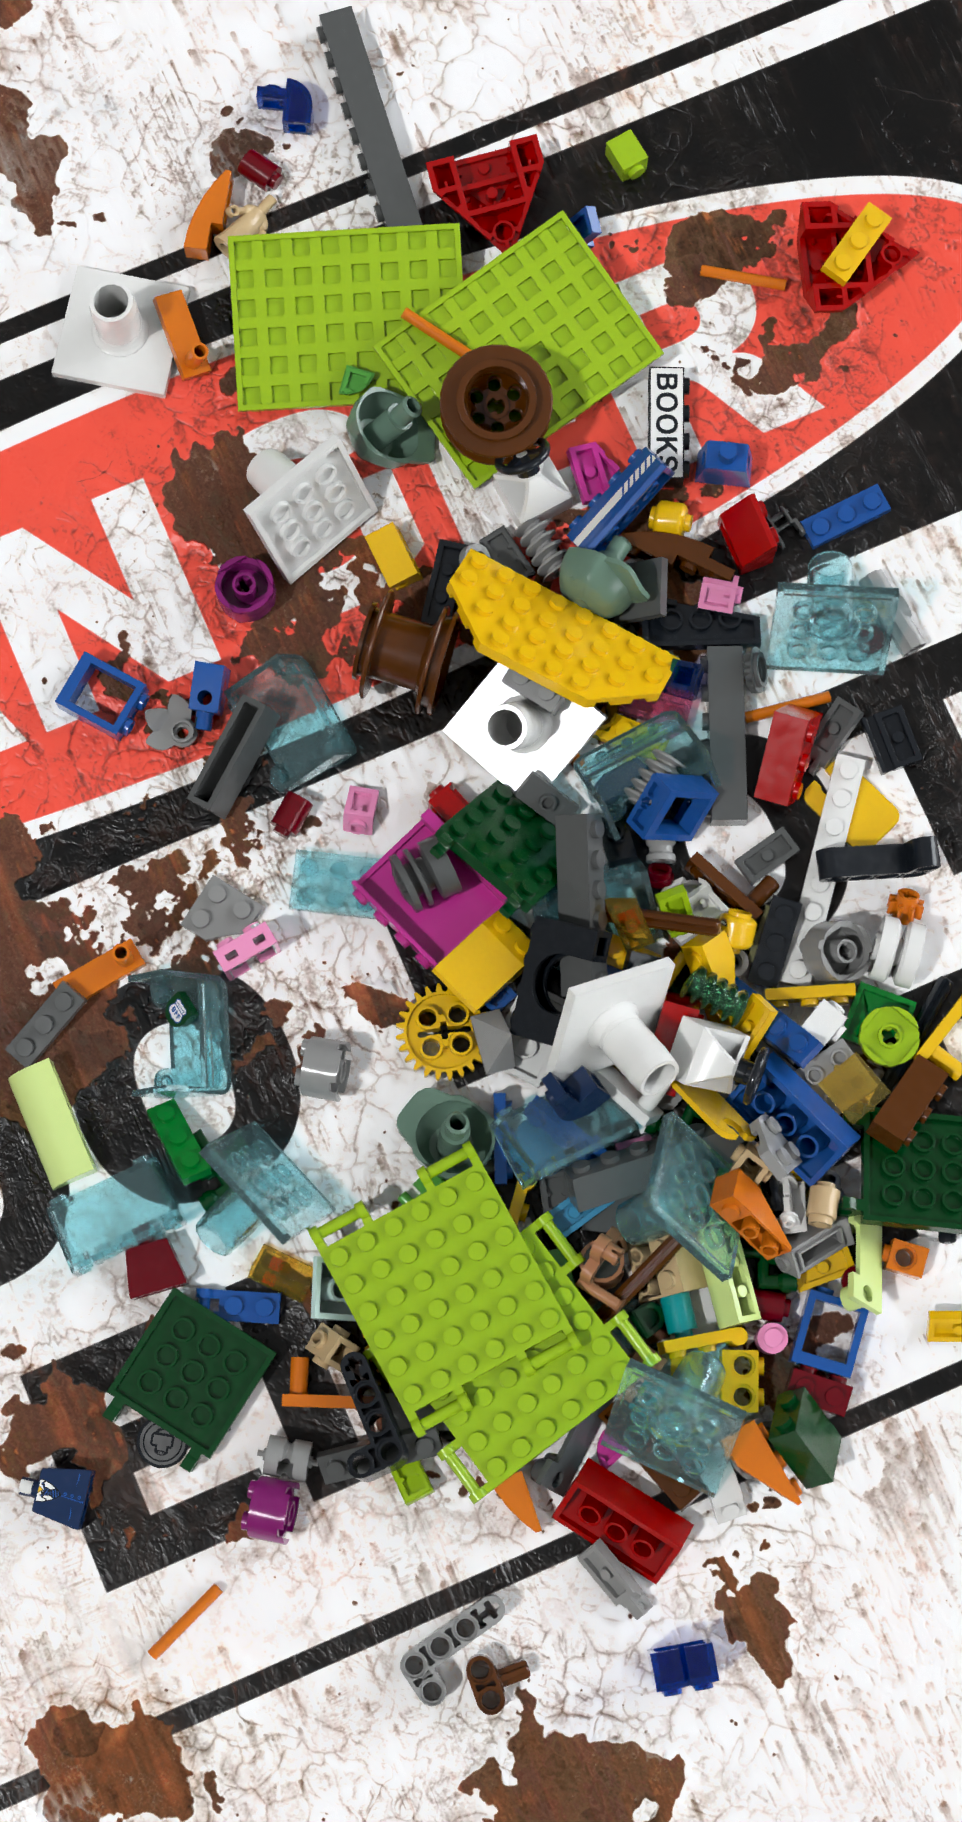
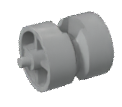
M270 1434L267 1448L257 1452V1456H262V1460H264V1475L281 1477L285 1473L288 1479L306 1482L309 1468L311 1469L312 1466L318 1467L317 1460H313V1442L296 1439L293 1443H290L287 1437Z

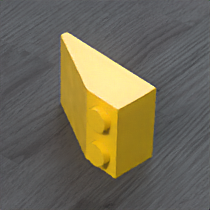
M498 910L482 922L432 969V972L474 1014L523 974L524 957L528 951L530 939Z

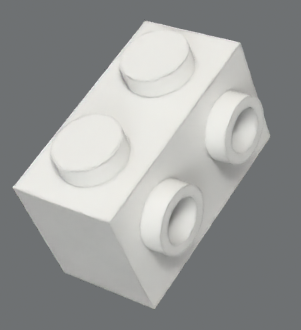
M823 999L801 1027L819 1040L823 1047L827 1043L832 1045L847 1029L842 1025L847 1019L843 1014L845 1010L835 1001L830 1000L828 1002Z

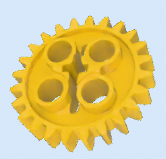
M437 983L436 992L432 993L428 986H426V995L424 997L417 992L414 993L415 1000L417 1001L415 1004L409 1001L405 1002L409 1012H399V1016L405 1020V1022L396 1023V1028L404 1031V1033L396 1036L397 1041H405V1044L399 1048V1052H409L405 1062L409 1063L415 1060L416 1063L413 1070L416 1072L422 1067L425 1068V1078L431 1072H435L437 1081L440 1080L442 1073L447 1074L449 1081H452L453 1072H457L461 1078H464V1068L467 1067L470 1071L474 1072L475 1068L472 1062L475 1060L482 1063L470 1016L482 1014L480 1013L482 1008L473 1014L449 988H447V991H442L440 983ZM456 1008H460L466 1013L465 1019L459 1023L453 1022L449 1018L450 1012ZM425 1012H431L436 1016V1021L431 1026H423L419 1022L420 1016ZM443 1025H447L448 1030L463 1027L471 1028L469 1032H450L447 1039H442L441 1034L429 1035L423 1038L418 1037V1033L439 1032ZM458 1038H465L469 1041L470 1047L465 1052H457L453 1048L454 1041ZM427 1042H435L440 1046V1050L436 1055L428 1056L423 1052V1047Z

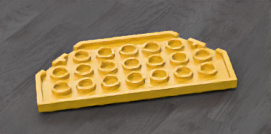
M472 548L446 587L449 597L454 598L458 605L457 613L465 629H470L474 637L472 643L477 652L583 708L595 707L596 703L609 702L610 705L631 704L633 699L645 698L646 702L657 701L680 658L592 613L589 609L580 607L564 596L549 590L536 581L513 571L511 568L496 562Z

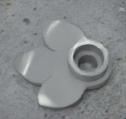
M172 694L169 699L168 709L154 708L145 710L146 722L153 731L146 739V743L150 747L163 751L173 746L186 748L196 741L198 730L194 729V722L191 721L192 710L188 709L189 703L179 695ZM182 729H186L189 732L185 738L178 737V732Z

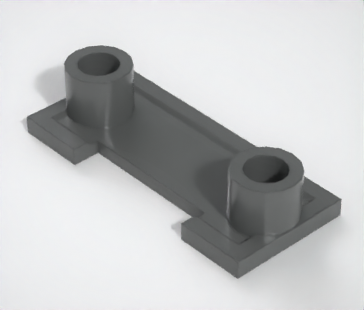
M613 1398L569 1431L554 1461L549 1458H541L534 1464L531 1470V1479L534 1482L564 1497L602 1422L598 1415L612 1403Z

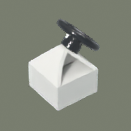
M541 437L532 445L540 446L539 448L527 449L514 455L513 459L506 466L503 464L505 458H495L494 461L498 472L493 474V487L517 528L534 517H539V520L543 521L572 508L573 496L549 457L551 450L549 442Z
M683 1015L670 1054L679 1066L675 1080L687 1086L731 1094L735 1082L746 1085L743 1103L748 1106L753 1102L769 1059L770 1049L762 1047L755 1063L743 1058L750 1036L730 1025Z

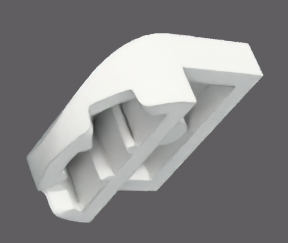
M684 877L674 880L671 885L664 887L661 891L663 892L683 884L687 891L694 916L718 919L720 914L728 912L729 909L713 892L710 884L702 878L686 880ZM687 933L673 939L681 947L698 934Z

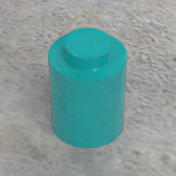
M690 1292L660 1298L668 1335L674 1334L675 1339L692 1336V1329L698 1328Z

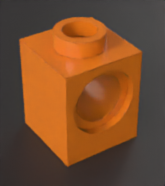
M893 1238L889 1244L884 1243L882 1262H884L882 1269L919 1280L922 1278L930 1249ZM898 1250H905L910 1255V1263L907 1267L900 1266L896 1262L895 1256Z

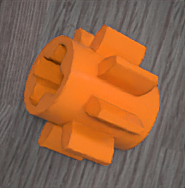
M899 889L897 895H889L887 913L892 914V917L899 918L902 925H908L914 921V918L921 920L924 900H919V893L912 889Z

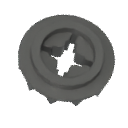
M749 647L743 656V676H745V684L751 693L760 694L767 684V664L763 653L760 652L758 647Z

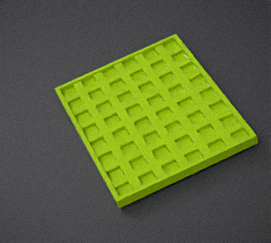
M563 210L418 313L419 316L471 350L492 344L507 345L520 349L536 360L545 371L553 394V410L544 439L550 437L664 355L663 350ZM405 322L373 345V349L406 395L412 396L420 402L422 406L421 416L472 488L476 490L490 480L493 474L498 471L495 465L481 464L462 455L447 438L440 416L442 384L449 369L460 356L409 322ZM491 381L488 384V388L491 391H498L501 387L498 381ZM511 390L507 396L510 400L516 401L519 399L520 394L516 390ZM476 392L471 395L470 399L473 403L477 404L483 400V396ZM491 402L487 407L490 413L496 411L500 414L504 410L501 403L496 405L494 402ZM513 411L509 414V419L515 422L521 419V415L519 412ZM475 414L472 417L477 424H482L485 420L481 414ZM495 423L492 425L491 430L503 431L504 428L501 424Z
M460 223L227 236L238 412L354 406V403L368 389L374 386L406 397V393L373 349V345L407 322L401 318L406 308L418 314L463 282ZM346 365L375 373L371 384L362 392L349 396L339 395Z

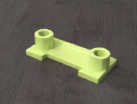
M861 1215L847 1217L852 1234L856 1233V1272L848 1273V1286L843 1287L840 1291L841 1303L847 1311L865 1308L875 1315L882 1314V1226L861 1224Z

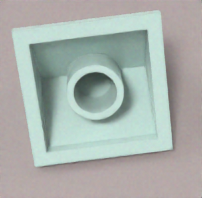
M314 1256L311 1319L356 1322L321 1256Z

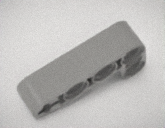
M494 1594L483 1596L403 1655L400 1662L401 1672L425 1705H439L446 1696V1684L436 1670V1667L503 1618L505 1605L499 1596ZM489 1601L491 1604L497 1602L499 1604V1607L496 1609L498 1615L495 1617L491 1614L486 1615L482 1618L486 1625L480 1627L478 1619L470 1612L476 1609L479 1615L486 1609L485 1602ZM462 1619H469L474 1623V1632L469 1636L460 1635L457 1631V1623ZM437 1637L445 1638L449 1643V1649L444 1654H436L431 1648L432 1641ZM410 1656H418L422 1659L423 1669L420 1672L412 1673L406 1668V1660ZM429 1682H435L441 1688V1695L436 1699L427 1698L423 1692L424 1686Z

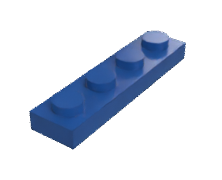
M737 976L735 977V1016L738 1017L751 994L757 992ZM771 1004L778 1011V1014L763 1038L804 1069L823 1048V1045Z

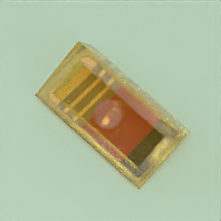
M636 898L605 899L608 912L626 952L628 949L635 951L655 943Z
M263 1244L251 1266L248 1277L297 1302L303 1303L312 1285L313 1267L269 1245Z

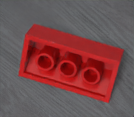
M589 1457L551 1517L592 1544L601 1538L621 1563L654 1584L659 1582L678 1555L694 1526L691 1522Z

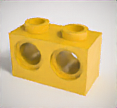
M719 1350L720 1412L759 1413V1407H764V1388H759V1376H764V1357H759V1350ZM738 1357H744L750 1363V1370L745 1375L738 1374L734 1369V1362ZM738 1388H744L750 1394V1400L745 1406H740L734 1401V1393Z

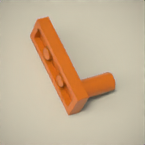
M182 290L154 297L153 303L182 382L209 374L211 372L207 360L209 350L200 341Z
M130 938L53 982V985L56 989L62 981H66L83 997L89 999L147 965Z
M291 1357L289 1394H282L283 1407L356 1409L351 1396L308 1395L309 1357ZM363 1396V1403H370L375 1397Z

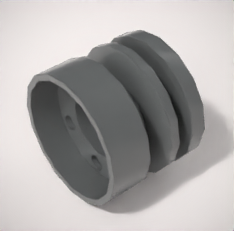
M435 834L417 842L420 857L414 858L406 848L402 850L406 861L405 864L402 865L396 854L388 857L393 879L403 899L412 906L415 913L423 911V906L419 899L422 895L430 907L434 905L431 893L434 889H437L444 899L463 891L447 853L438 860L429 852L439 842L438 838L434 836Z

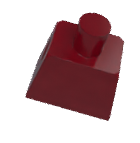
M152 1224L135 1228L134 1232L138 1246L125 1250L130 1299L137 1300L171 1290L173 1287L178 1288L189 1285V1280L171 1241L168 1238L156 1240Z

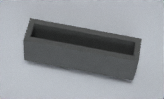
M243 694L186 799L225 820L281 716L267 705Z

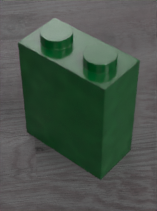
M805 1387L778 1394L768 1438L779 1454L782 1455L785 1462L806 1489L833 1482L841 1444V1435Z

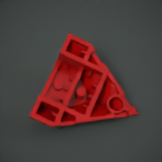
M537 134L510 140L506 148L457 161L454 160V156H449L425 163L433 192L503 253L518 242L544 164Z
M831 201L802 202L800 205L797 233L799 267L803 297L814 313L845 311L918 256L920 252L911 247L907 249L895 242L894 237L882 232L843 287L820 271V269L855 222L857 216L853 218L838 209V205Z

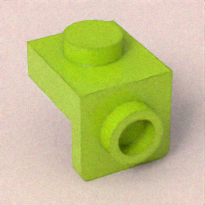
M683 884L655 894L659 911L694 916L687 891ZM667 930L671 938L687 934Z

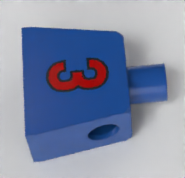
M195 661L188 709L196 712L194 729L211 731L214 715L222 716L231 673V670L224 665ZM208 694H211V702L207 705H204V697Z

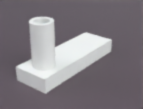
M612 1065L592 1072L600 1080L611 1098L643 1127L657 1122L664 1113L657 1105L671 1085L656 1095L645 1096Z

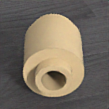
M818 1181L817 1185L810 1187L806 1217H808V1224L810 1226L830 1229L833 1222L836 1221L841 1191L835 1188L836 1185L834 1183Z

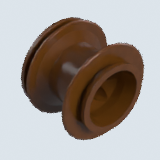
M492 344L481 346L464 354L449 369L440 392L441 422L449 441L465 457L485 465H494L495 458H505L503 462L505 465L513 459L514 455L527 449H535L537 446L532 445L540 437L544 438L548 430L553 410L551 384L545 371L529 354L507 345ZM498 381L501 386L498 391H491L488 388L489 382ZM511 390L518 391L520 394L519 399L516 401L510 400L507 396L508 392ZM476 392L483 396V400L477 404L473 403L470 399L471 395ZM491 402H494L496 405L501 403L504 410L500 414L496 411L490 413L487 407ZM517 411L520 413L521 419L512 422L509 419V414ZM475 414H481L485 420L482 424H477L472 417ZM499 423L503 426L504 430L492 431L491 427L493 424Z
M391 589L387 592L380 608L378 602L371 604L359 638L353 663L352 679L358 680L361 676L359 696L361 699L367 696L374 679L414 690L417 697L415 713L419 715L425 707L427 708V715L432 716L440 700L451 665L461 619L457 611L453 616L450 615L449 605L443 608L435 624L393 613L395 593Z

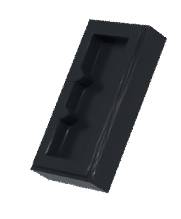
M623 809L602 813V822L604 824L603 850L609 868L637 862V852Z

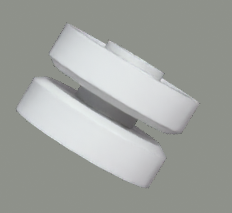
M884 915L872 945L868 979L884 982L888 978L892 966H894L892 976L894 985L910 989L921 959L927 926L910 922L906 926L902 938H900L902 928L900 919Z

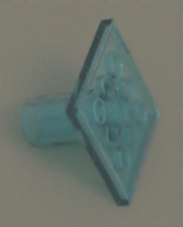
M836 551L816 554L808 564L807 583L778 582L766 659L767 669L884 675L900 598L899 588L854 586L852 561L847 555Z
M673 1111L663 1115L646 1191L618 1205L616 1209L617 1227L624 1239L632 1245L649 1243L670 1234L723 1282L732 1278L740 1234L709 1204L715 1178L728 1173L731 1165Z
M256 1121L207 1144L199 1152L229 1186L196 1223V1232L199 1238L210 1250L219 1255L227 1256L231 1254L262 1223L284 1245L328 1218L336 1210L330 1201Z
M703 1351L687 1353L675 1369L672 1377L630 1358L600 1445L714 1498L721 1484L747 1412L717 1398L723 1386L726 1371L723 1364L709 1353Z

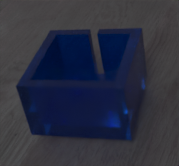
M708 1638L647 1650L653 1686L657 1693L662 1692L664 1697L682 1694V1688L686 1686H692L695 1691L713 1688V1682L720 1681L713 1644Z

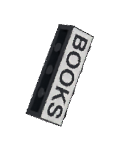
M649 367L648 448L675 472L662 488H682L684 478H689L690 462L684 461V450H689L690 434L684 433V423H689L690 406L684 405V395H689L690 378L684 377V367Z

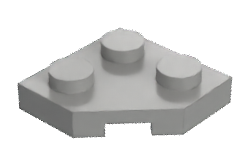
M212 875L180 925L206 942L213 941L221 937L244 934L242 930L256 921L264 907Z
M765 1112L749 1124L751 1134L754 1136L758 1135L760 1145L756 1147L759 1157L777 1181H780L803 1162L798 1148L793 1142L786 1140L781 1133L782 1128L774 1117H769Z

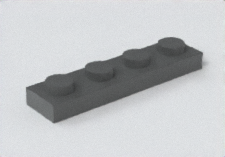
M437 1425L426 1430L427 1434L420 1438L416 1436L412 1428L400 1430L409 1452L406 1464L438 1456L437 1453L444 1448ZM369 1439L317 1452L316 1459L325 1485L354 1478L347 1470V1460L355 1451L370 1445ZM397 1446L388 1448L386 1451L387 1461L396 1459L399 1452ZM363 1459L359 1462L357 1467L359 1474H364L369 1470V1459Z

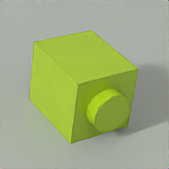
M631 129L606 142L605 155L622 182L629 178L634 180L645 172L648 156Z

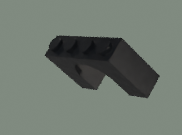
M536 915L535 922L530 929L531 939L528 951L524 957L522 979L517 987L518 997L515 1010L510 1018V1032L516 1036L553 1046L561 1012L553 1006L547 991V981L551 969L560 959L566 956L606 963L613 933L554 917Z

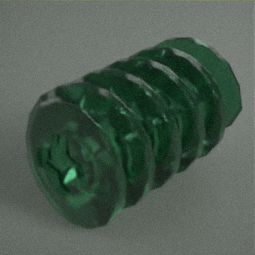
M704 966L698 967L690 974L680 991V998H683L688 992L691 993L689 1000L691 1004L700 998L701 1010L709 1004L712 1005L710 1011L712 1016L721 1010V1021L723 1022L729 1016H732V1027L736 1026L741 1020L749 999L747 990L742 989L738 992L736 984L728 986L726 978L717 980V974L715 972L707 974V969Z

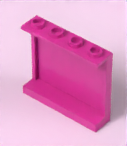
M430 808L420 816L421 820L359 880L356 881L354 879L351 882L352 888L355 890L352 892V895L363 906L368 903L376 911L373 913L375 919L383 927L389 924L397 932L394 935L395 939L404 948L410 945L417 953L415 959L426 970L429 967L433 969L482 922L508 901L504 894L451 849L446 853L456 871L463 891L444 899L437 889L431 891L434 905L430 907L422 895L419 899L423 906V911L415 913L412 906L403 899L393 879L388 857L396 854L402 865L405 864L406 861L402 850L405 848L411 852L414 858L420 857L417 842L435 834L439 827L444 824Z

